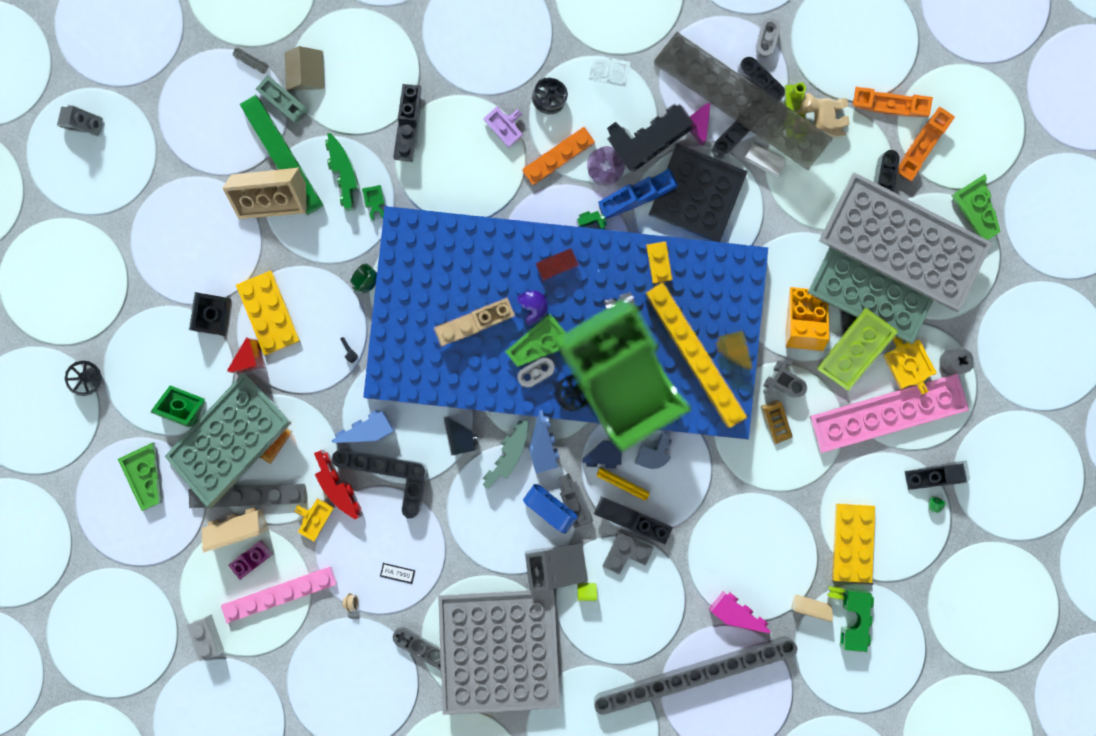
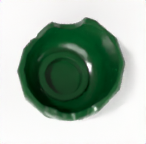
M367 263L360 265L350 279V283L353 285L352 289L359 294L371 291L376 285L377 272Z

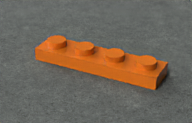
M582 127L524 167L522 172L531 185L534 186L595 144V141L587 129Z

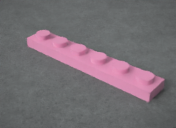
M329 566L220 606L226 623H230L337 585V581L332 567Z

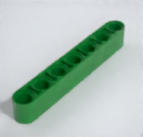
M255 94L241 102L240 106L278 170L299 168L306 183L305 214L308 216L323 207L321 199L259 97Z

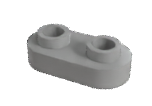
M768 18L760 27L755 50L761 57L771 56L776 48L780 32V24L776 19ZM766 28H771L772 32H767ZM762 46H767L768 50L764 51Z
M548 358L537 360L519 372V383L524 387L534 386L553 374L554 363ZM543 364L548 365L546 372L541 370ZM526 374L531 375L532 378L530 381L524 380V376Z

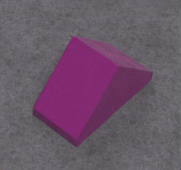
M706 103L690 116L697 125L690 133L699 145H704L707 139L711 103Z

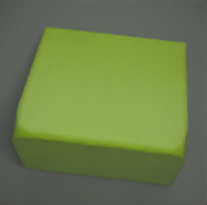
M578 583V600L596 601V583Z

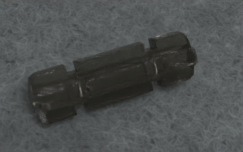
M236 47L232 53L234 58L257 69L262 74H265L269 68L267 63L244 52L239 47Z

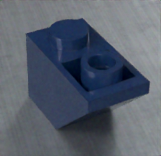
M602 440L582 458V463H586V467H597L598 464H605V468L616 469L617 465H621L622 451L611 441Z

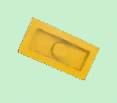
M666 242L647 244L652 284L672 281Z

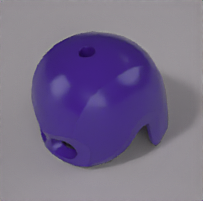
M530 290L523 292L517 297L518 302L523 307L531 310L526 315V324L528 326L540 322L546 316L549 308L548 301L541 292Z

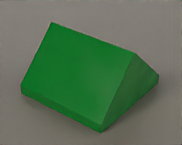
M169 385L151 409V413L185 427H192L198 421L205 399Z

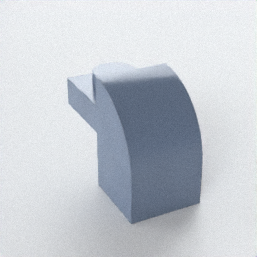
M661 432L655 450L640 445L634 463L649 469H657L664 466L671 458L670 455L664 453L671 446L672 440L669 439L670 435Z

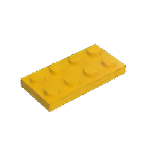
M270 270L236 284L263 355H269L301 342L273 271Z
M835 503L833 581L872 583L875 529L874 505Z

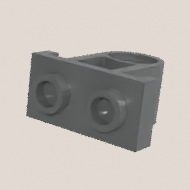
M67 105V107L61 106L57 126L71 131L99 136L103 118L72 105Z
M784 358L781 361H777L773 368L775 370L774 374L765 380L763 392L773 395L774 391L772 388L775 387L790 397H801L807 392V384L803 379L785 369L786 366H791L793 362ZM794 383H798L800 386L798 393L792 391Z

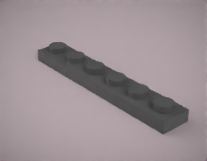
M305 483L231 487L213 507L306 503ZM191 488L188 489L189 508H206Z

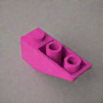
M722 591L708 608L727 625L765 633L771 632L767 628L768 623L760 616L758 619L752 615L754 611L744 604L742 607L738 604L737 601L739 599L731 592L726 594Z

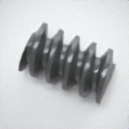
M966 349L948 350L941 355L939 364L942 371L946 374L967 373L974 368V358Z

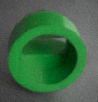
M931 497L928 503L929 510L940 513L946 505L945 501L939 497Z

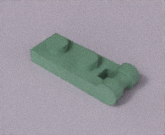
M268 75L255 89L296 125L301 121L300 118L303 114L306 115L309 112L302 103ZM293 106H296L298 108L294 114L291 113L290 110Z

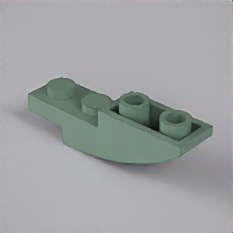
M526 419L523 422L519 420L513 427V430H515L514 434L511 437L507 435L501 442V445H503L501 450L507 455L505 457L501 455L494 463L497 465L494 471L489 470L482 478L485 480L482 485L487 489L492 486L500 474L507 479L519 461L528 432V421Z

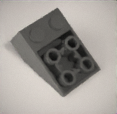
M582 543L525 551L530 593L587 582Z

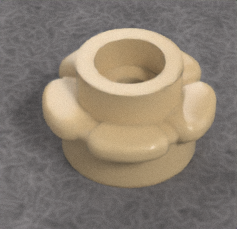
M348 593L343 598L342 603L343 608L348 613L356 611L359 605L358 596Z

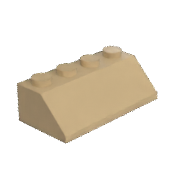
M299 168L232 174L222 187L238 219L306 213V183Z

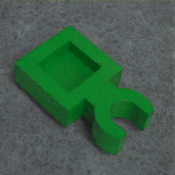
M382 186L362 188L365 207L372 208L370 218L374 221V214L380 212L383 219L384 211L380 208L381 205H385Z

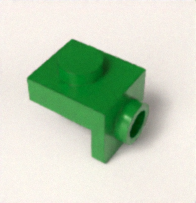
M590 211L584 212L576 220L578 227H585L597 222L599 229L605 230L604 226L607 225L604 215H600L599 211L591 214Z

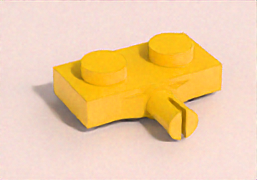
M319 498L316 499L308 511L297 505L294 512L304 517L298 533L312 541H316L335 507Z

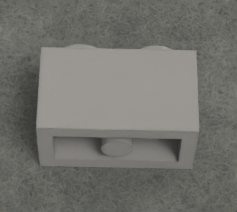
M212 614L187 624L199 662L215 657L224 651Z

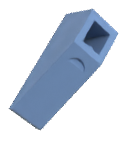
M376 410L368 415L369 419L364 422L358 420L351 425L352 429L347 432L343 429L336 433V438L331 441L332 443L379 441L393 433L395 429L386 413Z
M542 410L539 411L529 446L536 474L558 468L556 460L560 459L557 448L553 449L552 444H555L553 433H548L547 428H551L548 416L544 417Z

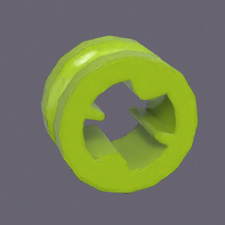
M828 586L830 590L827 593L828 597L844 600L843 593L846 591L845 589Z

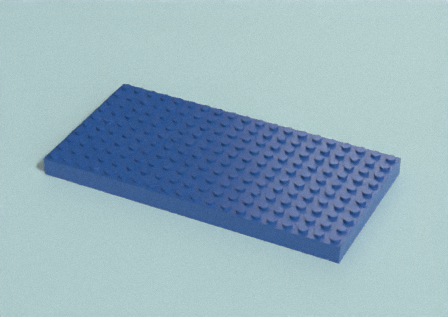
M385 206L363 398L538 417L539 411L542 410L544 417L548 416V418L600 423L589 403L577 411H567L561 408L555 400L554 390L559 380L572 374L560 351L541 357L548 358L554 363V372L551 376L532 387H524L519 383V372L539 359L518 367L505 352L538 324L536 323L531 326L526 324V315L531 310L523 307L518 302L517 297L523 292L530 290L541 292L547 299L549 306L545 317L551 314L567 333L604 311L605 300L611 298L619 299L620 295L630 292L636 308L657 346L655 352L663 371L675 390L688 403L691 409L658 430L749 440L769 247ZM666 242L672 281L652 284L646 245ZM663 283L747 416L732 427H726L645 298L644 294L659 284ZM508 298L515 315L514 317L459 341L440 346L434 331L435 327ZM543 364L541 370L546 372L548 365ZM530 374L524 376L525 381H530L532 378ZM571 379L573 386L575 387L577 381ZM565 381L563 386L569 388L567 381ZM580 394L579 396L584 400L585 395ZM566 399L565 401L570 404V399ZM575 399V407L580 406L581 404Z

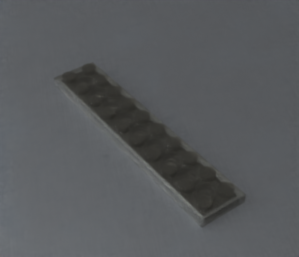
M678 32L674 34L654 60L656 66L808 171L833 139Z

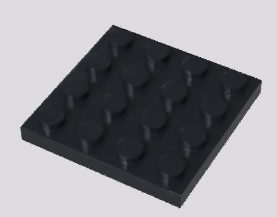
M676 144L667 169L672 170L678 187L654 199L648 215L707 239L720 242L748 171Z

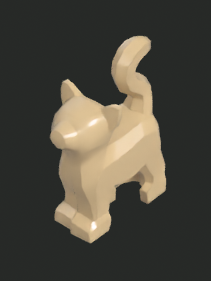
M811 93L804 94V99L800 103V109L795 113L806 114L814 112V128L808 122L798 120L794 123L793 133L799 135L800 128H803L809 135L845 136L846 132L843 131V128L850 124L849 117L844 116L836 119L835 111L848 107L847 98L834 101L829 98L818 99Z

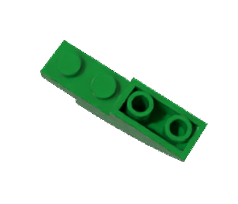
M327 133L328 139L325 140V147L330 153L327 164L329 170H332L335 175H340L337 176L338 187L342 188V195L339 196L341 207L344 206L346 211H355L353 192L360 191L356 171L347 152L331 133Z

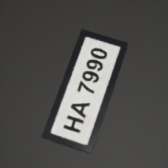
M383 563L380 577L412 584L415 570Z

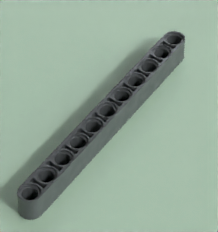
M787 636L779 637L600 692L594 697V708L601 715L609 714L791 658L796 655L798 648L791 638ZM791 643V648L788 651H783L784 644ZM768 648L773 649V653L770 656H764ZM749 654H754V660L746 662V657ZM730 660H736L734 667H727ZM711 666H718V670L715 673H709ZM698 671L700 673L698 678H690L692 672ZM680 677L681 682L674 685L671 683L673 678ZM654 684H663L660 690L653 689ZM638 688L645 690L641 696H637L634 693ZM619 694H624L626 699L619 702L616 700V697ZM600 700L608 702L605 707H599L597 704Z

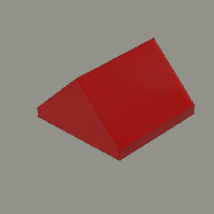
M245 338L227 372L242 374L243 372L266 367L258 340Z

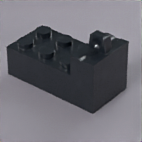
M681 104L670 106L664 116L655 117L650 121L651 125L646 129L641 128L635 132V137L632 136L628 129L621 127L617 122H614L607 128L610 134L607 139L628 170L637 171L697 127Z

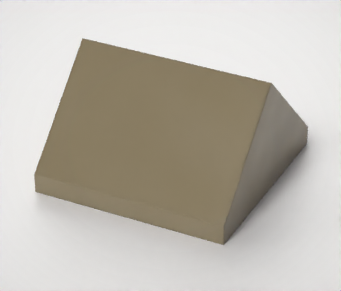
M298 46L284 53L286 91L325 89L322 50Z

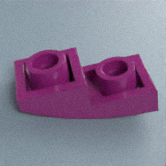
M260 540L228 566L236 577L241 580L273 554L265 543Z

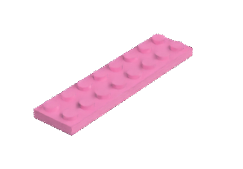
M953 374L925 382L924 384L929 392L921 395L917 385L809 416L820 453L969 411L959 375Z

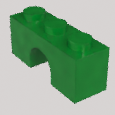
M845 589L842 608L846 611L855 612L857 620L851 627H841L839 646L844 650L867 652L868 647L871 645L869 627H872L873 623L870 613L871 608L874 606V597L872 593L866 590Z

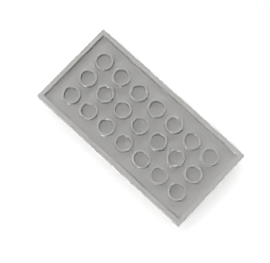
M855 172L851 174L819 239V242L955 312L961 310L992 245V242Z

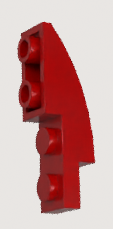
M325 450L315 452L314 456L321 471L314 475L324 493L346 515L354 520L360 518L362 509L359 502H355L352 496L355 493L351 484H347V482L339 484L338 480H340L336 469L333 470L330 464L332 463V458L328 452H325Z

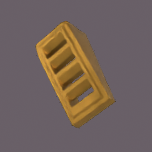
M775 400L760 406L775 444L793 438L782 402ZM778 415L780 416V418H777V419H775V420H772V419H771V418L776 417V416H778ZM783 423V425L774 428L775 425ZM782 430L786 431L785 433L780 434L778 436L776 434L777 432H780Z

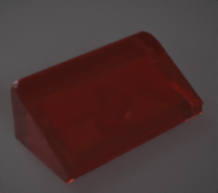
M571 248L535 263L542 281H546L579 266Z

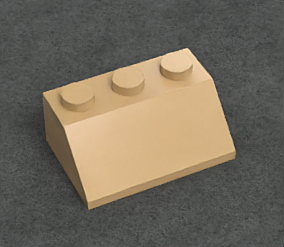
M253 507L244 510V515L238 516L237 513L225 516V521L219 522V519L207 522L208 526L202 528L203 553L269 531L263 510H256Z

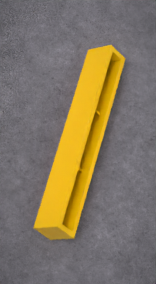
M661 283L645 293V298L726 427H732L745 419L747 416L665 285Z

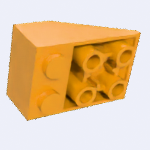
M790 287L785 328V347L824 351L829 341L828 303L807 294L809 289Z

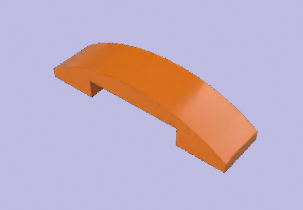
M855 87L852 106L889 115L929 117L933 97L915 94L913 96L876 92L875 89Z
M939 106L903 156L897 173L911 182L955 116Z

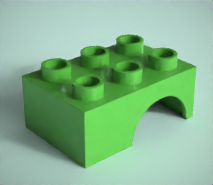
M620 300L553 340L609 440L621 451L626 450L691 410L688 403L678 394L663 371L655 352L657 346L635 305Z

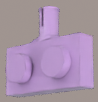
M497 106L483 118V121L508 148L523 136L515 125V121L523 115L518 109L508 116Z

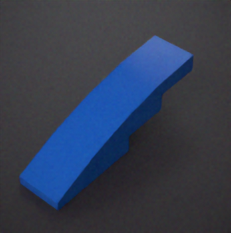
M667 169L653 178L648 176L634 185L628 184L598 203L605 219L644 205L677 188L678 184L672 170Z

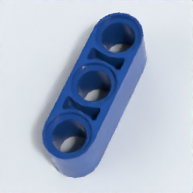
M533 484L523 498V502L561 533L566 534L578 518L571 509L538 484Z

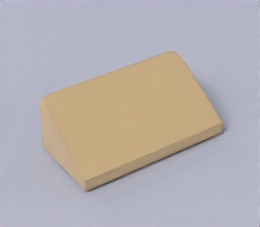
M794 595L791 605L792 610L825 621H833L832 606L830 604Z

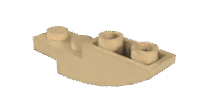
M508 298L437 326L434 328V331L442 347L488 329L515 315Z

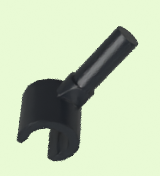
M341 337L340 340L348 351L344 357L348 362L353 363L358 358V355L348 345L345 337Z

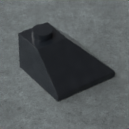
M443 417L451 456L475 451L476 446H479L477 434L473 435L471 429L453 417Z

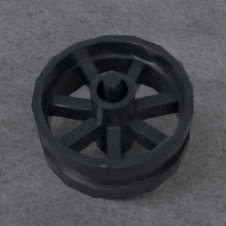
M551 77L543 78L535 85L531 99L535 108L540 112L548 115L556 114L563 109L567 101L568 91L566 86L558 79Z
M81 360L74 362L68 367L64 380L66 387L71 393L77 396H88L98 390L101 385L102 375L100 369L94 363ZM84 365L83 372L80 373L75 367ZM87 365L95 369L89 374L86 373ZM71 369L78 375V377L68 378V374L71 371ZM98 373V382L89 379V377ZM68 381H78V383L72 389ZM87 382L95 384V388L89 391ZM83 384L86 392H78L76 390Z
M571 374L559 380L555 386L554 395L561 408L567 411H577L587 406L588 401L586 397L583 400L579 396L583 392L578 383H576L575 387L573 386L571 379L575 380V378ZM565 381H567L569 388L563 386ZM570 399V404H568L565 400ZM575 399L581 404L580 406L575 407Z

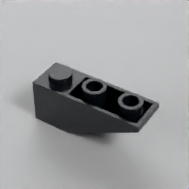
M967 460L904 471L908 490L967 483L970 480Z

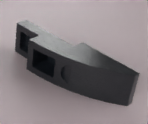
M402 84L393 155L394 160L413 162L419 128L421 85Z
M602 496L594 512L596 516L665 545L673 529L672 526Z

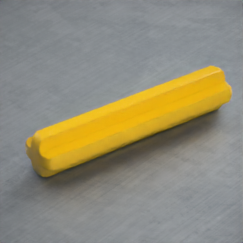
M602 467L599 468L596 474L597 477L644 501L650 495L649 491Z

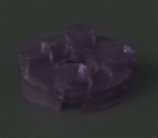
M603 146L594 150L587 161L588 176L600 185L615 184L622 177L625 170L624 162L614 148L610 146ZM608 161L611 169L604 171L600 164Z

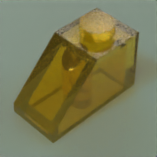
M743 330L717 337L716 348L718 353H721L724 358L745 370L753 369Z

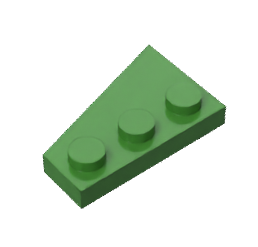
M984 174L951 196L976 235L989 240L1001 231L996 212L990 198L992 196L986 184L987 177Z
M549 314L505 352L519 367L559 351L553 340L566 332Z
M155 442L118 458L117 460L141 511L161 503Z

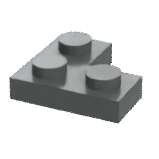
M619 531L602 566L620 575L628 557L646 566L654 548Z

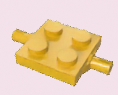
M894 336L893 341L896 348L884 354L883 357L900 390L908 386L917 385L921 395L928 393L929 391L924 381L936 375L937 372L920 339L910 344L903 343L901 339Z

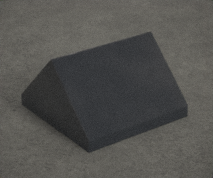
M194 292L189 330L225 336L231 298Z

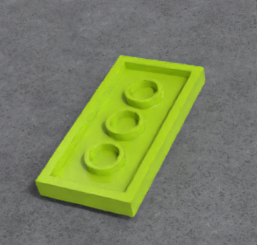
M865 308L817 366V369L849 391L898 333V330Z

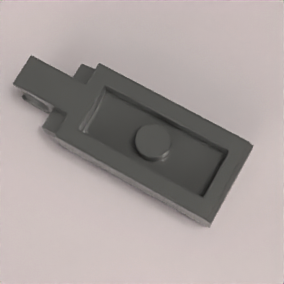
M569 473L559 477L562 484L560 495L564 505L571 509L578 517L573 524L574 528L593 522L594 520L577 482H573Z

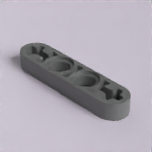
M400 627L396 629L392 638L397 646L441 671V660L433 661L430 659L432 651H437L440 654V647L407 628ZM397 633H405L404 637L408 640H410L411 637L414 638L411 641L409 647L406 645L408 641H406L405 639H403L402 641L398 640L399 636L397 635ZM416 641L422 642L424 645L423 650L415 651L413 643Z

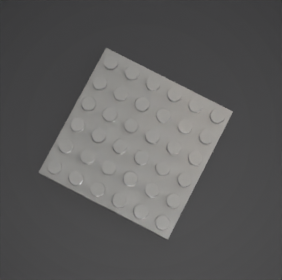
M554 589L530 593V590L438 595L443 715L560 708Z

